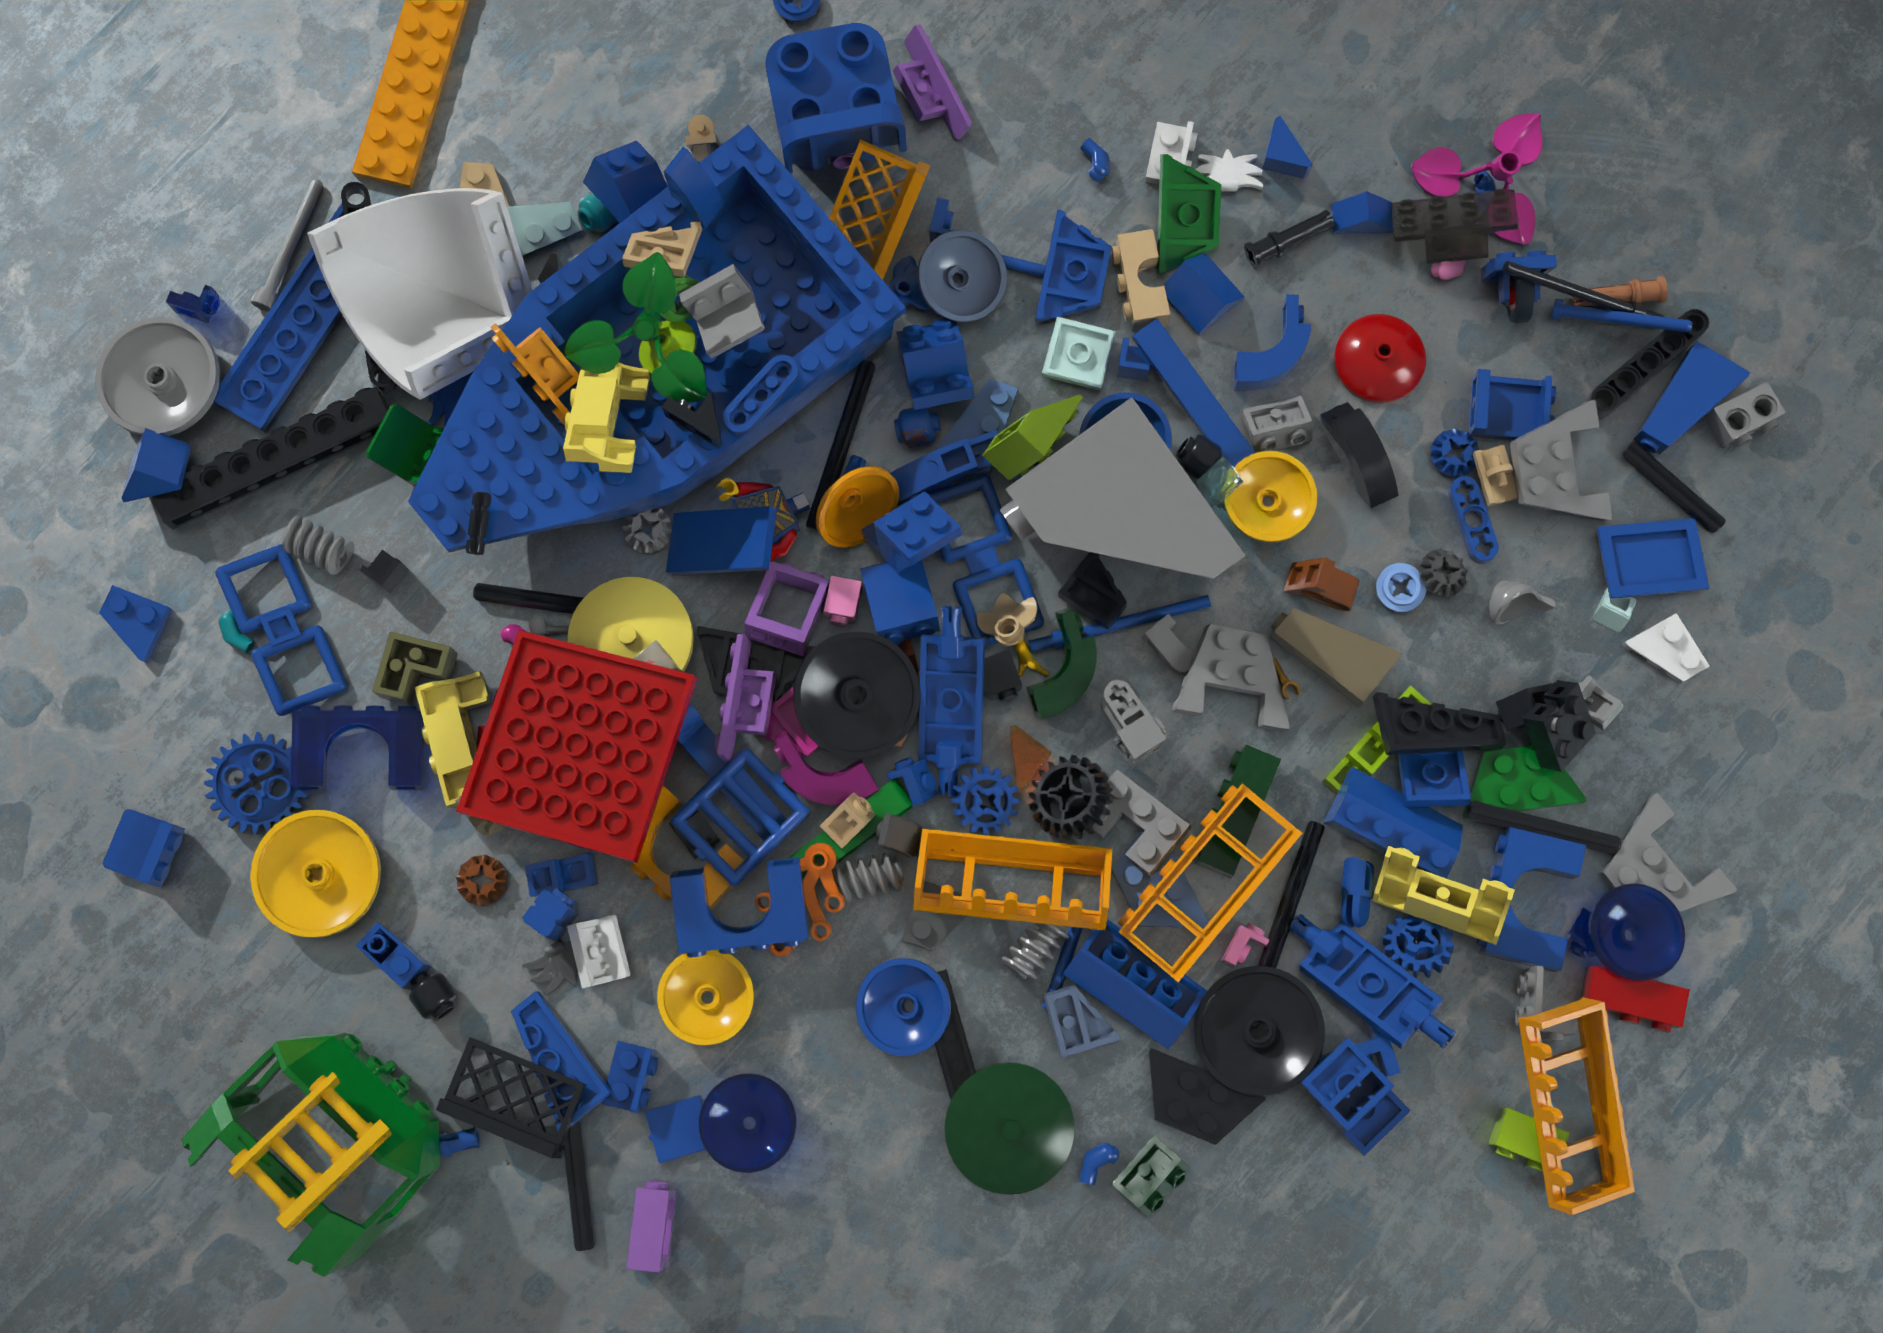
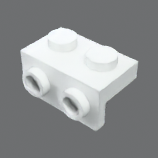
M615 914L567 926L582 989L630 976L628 961Z

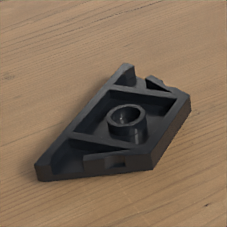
M697 626L696 631L715 694L727 695L728 691L725 689V680L727 674L731 673L733 662L730 658V650L732 644L736 643L737 634L741 633ZM749 639L752 645L748 669L774 671L777 675L772 704L782 697L795 680L802 661L815 646L808 645L803 657Z
M1150 1048L1148 1052L1154 1120L1216 1145L1266 1099V1097H1253L1237 1093L1222 1085L1209 1071L1153 1048Z

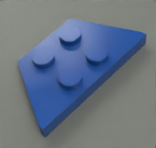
M1058 209L1035 322L1038 323L1100 307L1111 253V245L1101 238L1094 237L1089 229L1082 224L1080 226L1066 217L1064 211Z

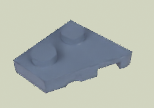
M1072 985L1043 994L1058 1052L1062 1058L1120 1040L1119 1034L1106 1022L1103 1016L1089 1003L1076 986Z

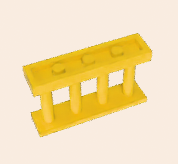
M333 1072L328 1077L325 1075L319 1077L310 1086L309 1090L311 1093L249 1151L246 1148L240 1151L232 1159L231 1164L233 1166L228 1170L236 1180L246 1174L279 1207L278 1212L280 1215L276 1218V1221L288 1233L392 1135L390 1129L380 1119L375 1124L372 1122L367 1123L334 1090L340 1084V1081ZM323 1099L358 1133L356 1135L358 1140L349 1149L347 1147L342 1148L308 1114ZM296 1124H299L332 1158L330 1160L332 1165L323 1174L320 1171L316 1173L282 1139ZM271 1148L305 1182L304 1187L306 1190L297 1199L294 1196L290 1198L256 1164Z

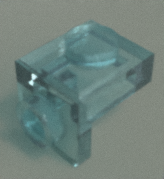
M1224 457L1218 460L1196 481L1202 490L1201 494L1210 507L1217 506L1226 511L1224 499L1244 482L1230 461Z

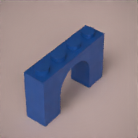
M1510 827L1497 837L1495 852L1499 853L1497 865H1493L1491 868L1489 881H1500L1509 888H1512L1518 877L1528 871H1539L1569 879L1577 878L1581 874L1586 845ZM1510 904L1497 945L1477 939L1476 944L1480 946L1479 954L1531 967L1536 965L1543 966L1544 970L1557 972L1563 968L1568 939L1527 928L1516 918Z
M800 857L768 861L767 872L771 905L761 920L746 927L729 926L721 922L713 914L708 903L704 868L672 871L670 885L679 954L687 953V957H700L706 955V951L719 950L721 954L737 952L738 947L751 946L752 950H764L770 948V944L783 943V946L792 947L801 945L802 940H808V924Z

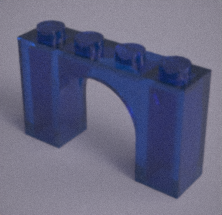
M305 705L301 706V710H293L290 786L293 790H326L327 756L330 746L342 733L361 728L376 732L388 744V786L390 790H423L424 738L422 727H424L421 711H417L415 706H398V711H385L384 706L376 705L366 706L365 710H353L352 706L346 705L334 706L333 710H320V706Z

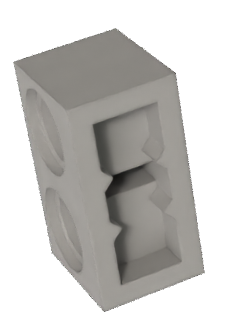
M1765 382L1715 407L1705 416V419L1722 448L1734 444L1737 448L1752 440L1751 434L1759 430L1762 434H1765L1778 427V420L1786 412L1769 383ZM1755 406L1761 407L1765 412V416L1759 415L1755 411ZM1728 419L1734 420L1738 424L1739 430L1731 428Z

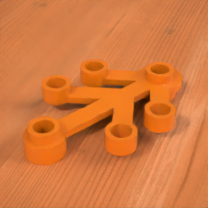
M816 843L810 846L805 853V857L800 859L801 871L808 870L803 880L805 906L808 908L813 923L811 935L817 941L827 939L832 933V927L825 919L815 890L819 877L827 894L824 900L825 908L829 912L836 913L845 906V898L839 893L832 873V869L837 861L836 853L830 845L825 843ZM816 854H821L824 857L825 862L823 865L816 863ZM764 891L756 896L755 906L759 911L767 912L769 907L761 904V897H768L770 905L771 898L770 892ZM831 897L838 898L840 902L839 907L831 906ZM818 925H822L826 928L825 936H821L818 934ZM770 944L769 950L774 955L782 957L789 954L795 946H785L784 949H779L776 947V944Z

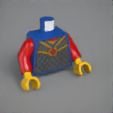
M730 478L720 481L716 488L723 487L727 492L722 493L719 499L727 501L730 497H735V499H732L734 508L771 506L777 509L770 561L787 555L797 539V533L800 531L795 516L811 509L804 493L802 492L786 499L780 486L774 487L771 484L756 482H734Z

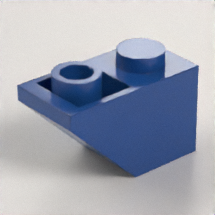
M378 921L356 945L359 950L403 989L412 990L414 987L412 981L422 973L428 972L432 967L410 945Z

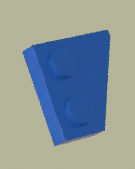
M112 585L99 613L135 656L142 662L148 663L172 609Z

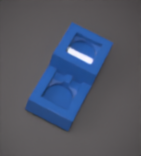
M592 853L560 860L552 859L525 866L530 897H537L542 890L553 892L557 888L565 892L598 884Z

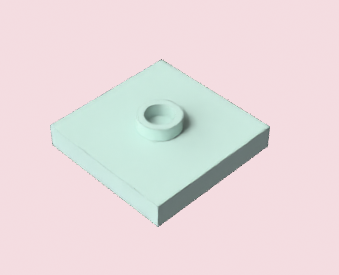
M1057 317L1042 376L1101 391L1116 331Z

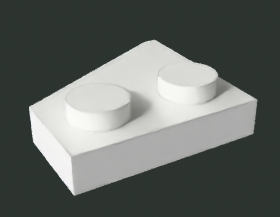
M1677 613L1622 644L1628 651L1633 650L1647 659L1646 662L1656 669L1664 670L1667 676L1678 683H1682L1710 667Z

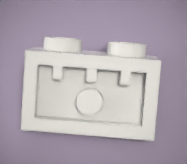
M1188 121L1187 127L1157 122L1145 182L1160 183V154H1168L1180 163L1191 167L1192 161L1186 159L1188 150L1194 151L1198 133L1192 132L1194 122Z

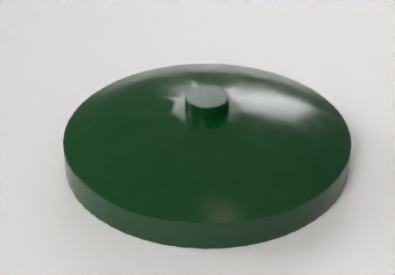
M997 1063L974 1072L957 1088L946 1111L944 1124L945 1140L953 1162L969 1181L993 1193L1006 1195L1021 1194L1043 1186L1063 1167L1073 1144L1074 1119L1065 1094L1048 1075L1034 1067L1021 1063Z

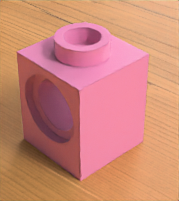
M831 576L824 607L825 618H829L830 623L839 626H848V622L856 624L863 591L862 581Z

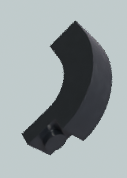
M1346 402L1320 414L1322 424L1338 441L1348 458L1353 471L1357 493L1370 508L1399 496L1396 479L1387 453L1364 412L1360 408L1354 410Z

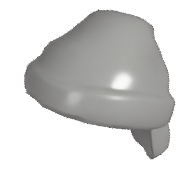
M1501 580L1495 585L1489 602L1490 619L1493 623L1499 625L1516 619L1531 608L1548 611L1556 607L1555 600L1542 596L1532 585L1508 580Z

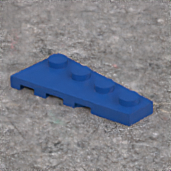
M535 991L511 1010L532 1062L587 1084L570 1127L613 1094L539 991ZM535 1072L536 1076L540 1079L542 1087H547L543 1075ZM550 1077L552 1084L559 1081ZM563 1084L555 1088L560 1105L571 1101L576 1087ZM548 1091L544 1097L548 1107L552 1110L555 1106ZM568 1108L563 1109L564 1115L566 1114ZM555 1113L553 1114L556 1120L555 1125L559 1131L561 1122L558 1114Z

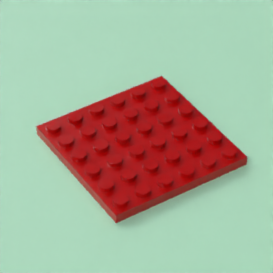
M518 630L456 812L638 863L698 678L693 674Z

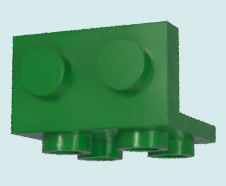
M393 404L388 409L366 451V457L409 484L416 486L444 428L434 427L402 406Z

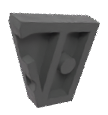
M925 881L923 892L940 894L942 886ZM956 891L953 892V896L962 895V893ZM912 908L901 940L933 951L967 916L915 911Z

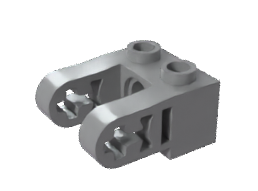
M1113 680L1108 683L1101 699V710L1116 732L1117 738L1113 741L1114 745L1129 768L1162 749L1166 741L1164 734L1167 733V730L1158 717L1153 719L1127 682ZM1122 710L1123 714L1120 715L1118 711Z

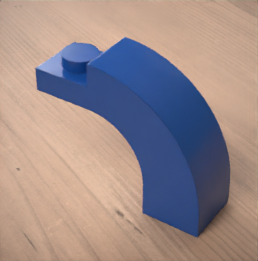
M1286 294L1282 305V339L1275 347L1263 352H1237L1234 360V391L1260 390L1275 385L1286 378L1298 365L1306 349L1311 332V324H1303L1304 306L1299 305V295Z

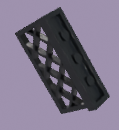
M469 1037L445 1098H440L436 1110L547 1157L561 1158L565 1149L563 1145L587 1084ZM475 1047L485 1050L489 1064L475 1070L471 1057ZM493 1054L502 1058L495 1060ZM508 1060L512 1061L518 1075L503 1082L497 1065ZM522 1066L527 1067L530 1070L523 1072ZM492 1068L497 1085L483 1091L477 1074ZM539 1072L543 1075L547 1087L532 1093L526 1077ZM550 1077L559 1081L552 1084ZM471 1078L477 1094L467 1099L456 1095L461 1082ZM520 1080L526 1096L511 1103L505 1086ZM563 1084L576 1087L571 1101L560 1105L555 1088ZM500 1089L506 1106L495 1111L489 1109L485 1095ZM549 1091L555 1108L540 1115L534 1098ZM479 1099L481 1105H479V1104H477V1103H475V1102H472V1101H475V1100ZM528 1101L534 1118L525 1122L518 1121L513 1107ZM568 1108L566 1114L564 1115L563 1109ZM508 1110L509 1116H506L501 1113ZM555 1113L558 1114L561 1122L557 1136L547 1133L542 1119ZM536 1122L537 1125H538V1128H535V1127L530 1126V1125Z

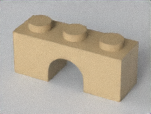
M1153 229L1117 235L1116 245L1111 247L1113 263L1119 264L1121 274L1117 275L1119 292H1125L1127 302L1123 303L1125 321L1131 322L1132 330L1142 329L1157 318L1162 325H1167L1170 310L1165 286L1148 287L1142 284L1138 278L1140 272L1157 267L1159 256Z

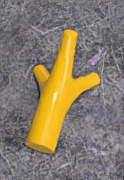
M1023 637L1020 642L1014 645L1019 657L1018 675L1023 676L1024 670L1028 666L1045 677L1048 676L1049 671L1036 661Z

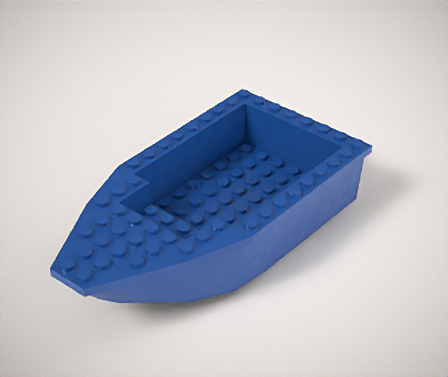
M749 124L699 162L716 186L724 205L705 229L702 227L701 235L686 272L690 278L697 279L700 283L734 264L752 288L765 327L762 332L711 359L706 354L697 321L694 318L685 321L693 328L696 334L697 345L694 354L704 366L707 395L711 393L723 443L720 449L665 416L662 406L667 398L663 397L655 389L650 374L646 400H620L613 437L619 439L635 440L636 453L632 473L599 471L598 463L566 461L563 447L567 432L565 426L552 412L556 406L550 399L544 402L532 388L536 384L535 380L530 374L524 378L512 364L516 360L515 356L510 350L503 353L494 342L470 376L408 500L409 504L448 552L466 549V542L470 540L468 527L471 509H474V505H472L474 492H486L492 497L491 505L487 507V511L490 513L486 538H483L485 544L561 527L611 521L672 504L725 470L891 339L894 321L906 312V307ZM666 187L528 293L502 331L516 347L541 327L579 374L581 367L569 360L565 355L567 341L577 328L589 321H605L612 326L614 338H616L630 327H633V323L639 314L644 311V307H635L630 304L623 292V280L631 268L624 267L622 258L631 234L643 231L653 232L659 228L669 226L672 227V231L691 228L690 222L694 221L685 215L682 204L671 196L669 187ZM676 296L675 302L678 303L680 297ZM635 334L617 343L621 352L619 363L643 368L639 360V348L642 340L638 339ZM777 355L792 357L799 369V378L796 384L750 433L743 436L730 433L723 421V413L726 407L773 357ZM781 370L779 371L777 376L780 378H786L789 375V372L787 370ZM578 382L558 397L570 413L572 410L570 404L571 390L576 389ZM760 393L757 395L756 399L758 401H764L767 399L768 395L765 393ZM705 398L703 400L690 403L696 409L695 413L697 412ZM738 416L735 419V423L738 425L746 421L744 416Z

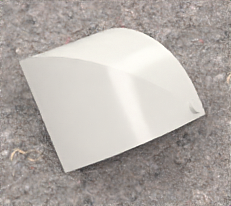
M454 188L410 194L356 210L307 233L326 284L357 339L378 366L397 385L419 400L473 372L494 343L491 338L496 333L491 329V326L496 323L503 330L525 296L532 291L506 202L501 192L475 188Z

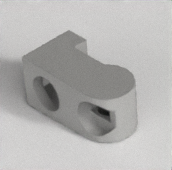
M1167 614L1147 630L1142 639L1173 674L1184 676L1190 670L1191 660L1195 651L1190 646L1183 645L1172 632L1176 622Z

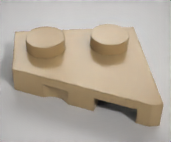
M690 222L691 228L672 231V227L669 226L659 228L653 232L643 231L631 234L622 258L624 267L632 268L653 253L659 252L669 264L673 275L685 278L702 232L701 222Z

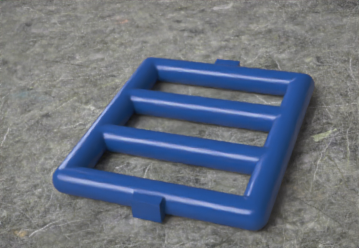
M744 748L671 817L670 822L696 849L694 853L703 862L707 860L729 884L736 886L809 816L810 811L784 785L786 781L777 771L773 773L750 749ZM745 763L794 812L783 824L779 825L732 777ZM722 786L771 834L758 848L709 799ZM699 808L748 856L735 870L686 822Z

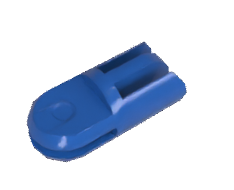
M1348 857L1344 861L1341 916L1344 924L1350 928L1354 926L1360 928L1366 925L1369 918L1370 899L1373 898L1374 865L1357 857Z

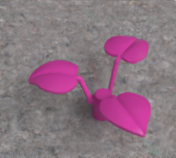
M1521 114L1501 123L1494 131L1492 139L1494 148L1501 154L1486 165L1459 173L1461 170L1460 158L1453 150L1444 147L1433 148L1412 163L1411 170L1418 185L1428 194L1440 198L1456 194L1460 187L1459 179L1490 170L1491 175L1496 180L1505 182L1501 193L1502 200L1495 201L1488 209L1487 223L1490 230L1497 237L1523 246L1530 243L1535 230L1534 207L1529 198L1523 193H1514L1508 197V190L1510 184L1513 183L1512 176L1520 170L1522 165L1535 161L1541 152L1540 114Z

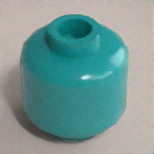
M592 192L581 198L577 215L586 229L604 232L619 222Z

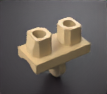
M700 114L690 120L688 123L690 136H685L686 146L693 150L694 157L698 162L711 154L714 148L720 147L719 138L714 133L713 121L708 116Z
M1505 445L1474 451L1473 457L1487 506L1518 499L1516 483L1512 473L1513 467L1509 462Z

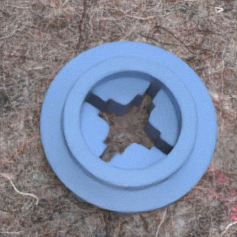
M1396 563L1386 567L1380 573L1375 584L1377 597L1381 600L1383 606L1394 610L1395 613L1409 612L1416 608L1423 601L1426 593V588L1420 579L1419 571L1405 563ZM1408 579L1409 581L1405 587V591L1408 594L1400 593L1393 597V591L1396 588L1393 583L1400 584Z

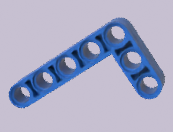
M690 703L678 741L709 778L712 779L728 762H724L715 751L716 735ZM743 767L732 776L779 825L787 820ZM724 786L719 788L760 838L765 841L771 834Z

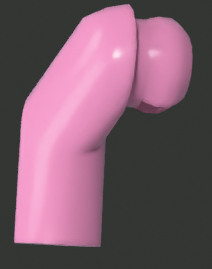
M1457 245L1452 259L1443 260L1442 262L1436 261L1432 264V276L1441 280L1460 276L1465 268L1471 249L1465 245Z

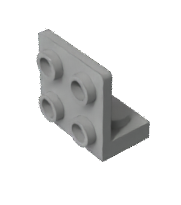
M734 264L679 294L681 303L697 321L706 354L711 359L765 329L752 288Z

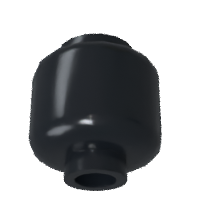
M1201 434L1194 437L1188 436L1176 453V457L1179 458L1178 462L1185 472L1198 480H1204L1209 475L1216 476L1224 463L1221 460V447Z
M424 972L412 981L414 987L409 993V1000L424 1019L433 1018L435 1021H438L455 1009L456 1004L454 1002L457 999V992L442 973L430 975L428 972Z

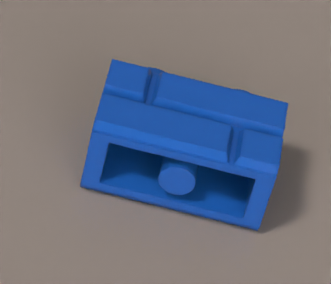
M555 888L553 892L542 890L534 901L535 906H530L522 918L523 922L542 936L558 941L567 931L566 925H571L579 914L578 910L573 907L576 901Z

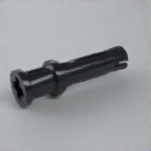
M1324 210L1279 233L1271 231L1267 233L1265 238L1255 243L1248 242L1244 244V251L1249 263L1253 268H1258L1262 262L1274 256L1277 258L1283 256L1286 249L1327 229L1333 228L1335 226L1333 217L1327 218L1331 213L1328 210Z

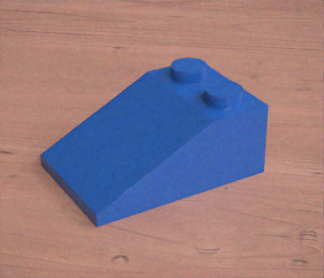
M637 140L594 157L583 180L587 188L620 223L668 187L656 160Z

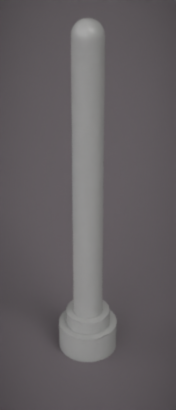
M313 180L265 286L260 287V290H256L252 297L251 304L263 311L269 312L277 300L278 294L276 290L323 188L320 180Z

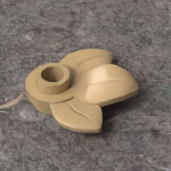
M1001 593L994 604L992 612L977 614L978 627L983 633L994 636L996 641L1003 646L1015 645L1024 637L1025 628L1035 621L1038 611L1037 603L1034 597H1031L1018 604L1007 594Z

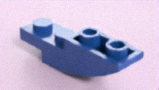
M997 430L970 440L965 438L892 471L890 474L896 479L899 486L898 505L911 500L924 491L927 494L951 485L950 482L992 467L993 465L982 455L998 434Z

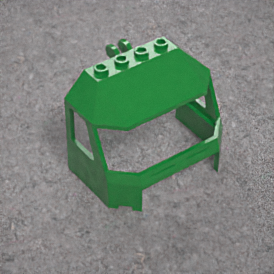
M347 1033L300 1035L276 1041L269 1050L210 1105L181 1139L183 1147L191 1150L192 1153L188 1158L190 1167L196 1165L217 1139L221 1140L235 1155L245 1148L249 1151L259 1141L237 1120L249 1106L260 1102L258 1095L280 1070L306 1095L311 1093L309 1088L322 1075L328 1077L333 1072L340 1081V1084L334 1090L367 1123L372 1122L375 1124L380 1119L391 1131L392 1135L370 1156L379 1164L407 1177V1179L362 1224L330 1210L323 1202L303 1219L313 1230L287 1260L296 1265H299L302 1260L313 1265L311 1267L312 1271L323 1277L360 1259L440 1167L438 1119L432 1115L433 1110L426 1102L420 1099L417 1100L408 1092L410 1090L408 1084L412 1078L407 1074L402 1075L400 1078H393L391 1075L398 1066L393 1060L384 1064L378 1057L370 1056L362 1049V1042L356 1036ZM276 1056V1062L256 1084L247 1086ZM323 1099L318 1106L350 1137L357 1141L356 1135L358 1133ZM270 1151L256 1162L290 1198L294 1196L297 1199L306 1190L304 1184Z

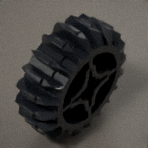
M1071 755L1068 761L1065 757L1059 756L1058 765L1048 761L1049 770L1047 772L1039 770V775L1042 777L1040 781L1032 780V785L1037 789L1028 793L1029 797L1034 800L1029 804L1030 810L1035 812L1032 816L1034 821L1040 823V828L1044 832L1050 831V835L1054 838L1062 836L1063 839L1070 841L1072 835H1074L1077 839H1082L1084 830L1089 834H1094L1092 826L1095 823L1103 826V821L1100 819L1101 815H1110V810L1105 805L1114 803L1113 798L1107 795L1113 791L1112 786L1106 783L1109 780L1108 775L1105 772H1101V767L1097 763L1091 764V761L1086 757L1080 760L1076 755ZM1080 777L1089 779L1092 792H1086L1082 789ZM1050 803H1055L1059 806V811L1062 813L1061 819L1053 817Z

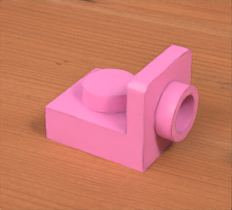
M1247 924L1246 927L1240 925L1221 962L1230 967L1236 966L1237 962L1243 964L1251 949V946L1247 945L1248 940L1263 948L1268 945L1269 939L1264 937L1265 931L1252 924Z

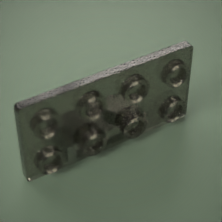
M1497 189L1492 192L1483 193L1469 192L1447 197L1435 196L1420 200L1406 199L1392 203L1394 242L1425 239L1427 264L1489 258L1488 232L1519 228L1515 190Z

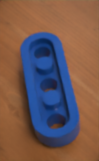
M788 355L773 357L726 407L723 413V421L730 433L737 436L750 433L796 384L799 378V369L792 357ZM781 370H787L789 372V375L786 378H780L777 376L779 371ZM760 393L768 395L764 401H758L756 397ZM738 416L746 418V421L741 425L735 423V419Z

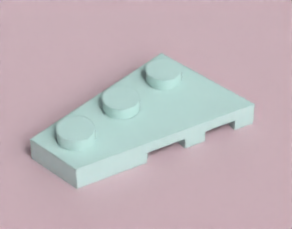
M570 202L507 206L522 256L583 231Z

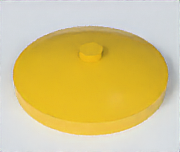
M327 810L302 811L278 822L260 841L251 864V888L261 912L272 924L281 930L308 938L328 937L347 930L367 913L378 893L381 865L374 842L359 824L346 816Z

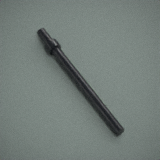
M1506 261L1503 266V272L1613 311L1664 317L1662 314L1646 309V306L1634 301L1628 303L1511 261Z

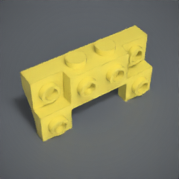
M618 362L614 369L602 374L591 373L583 368L580 369L577 387L572 389L570 394L572 410L571 413L567 412L565 416V430L567 433L563 451L566 461L598 463L599 471L632 473L636 453L635 440L619 439L613 437L620 400H646L650 381V373L647 368L631 367Z
M480 671L453 679L432 681L414 687L424 722L422 735L426 744L430 745L432 756L429 758L430 765L434 774H438L444 801L449 808L458 807L455 800L462 795L478 749L468 710L491 703L484 675Z
M1388 846L1374 891L1373 902L1497 945L1515 889L1509 888L1500 881H1489L1483 879L1479 890L1417 869L1419 856L1414 855L1405 848Z

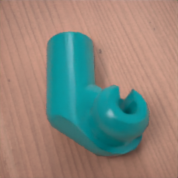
M231 610L221 614L218 623L223 640L246 654L250 653L255 645V641L239 632Z

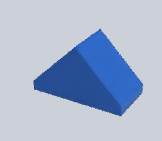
M1278 116L1275 118L1262 169L1304 179L1309 176L1313 164L1282 117Z
M1368 191L1332 203L1331 205L1332 217L1335 226L1332 228L1333 234L1393 233L1394 231L1392 202Z

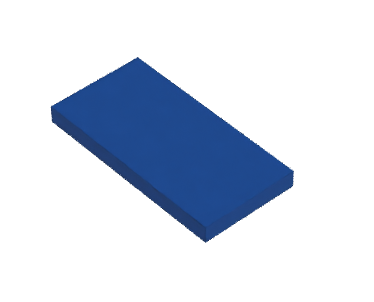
M771 506L674 513L666 573L685 575L769 570L777 509Z

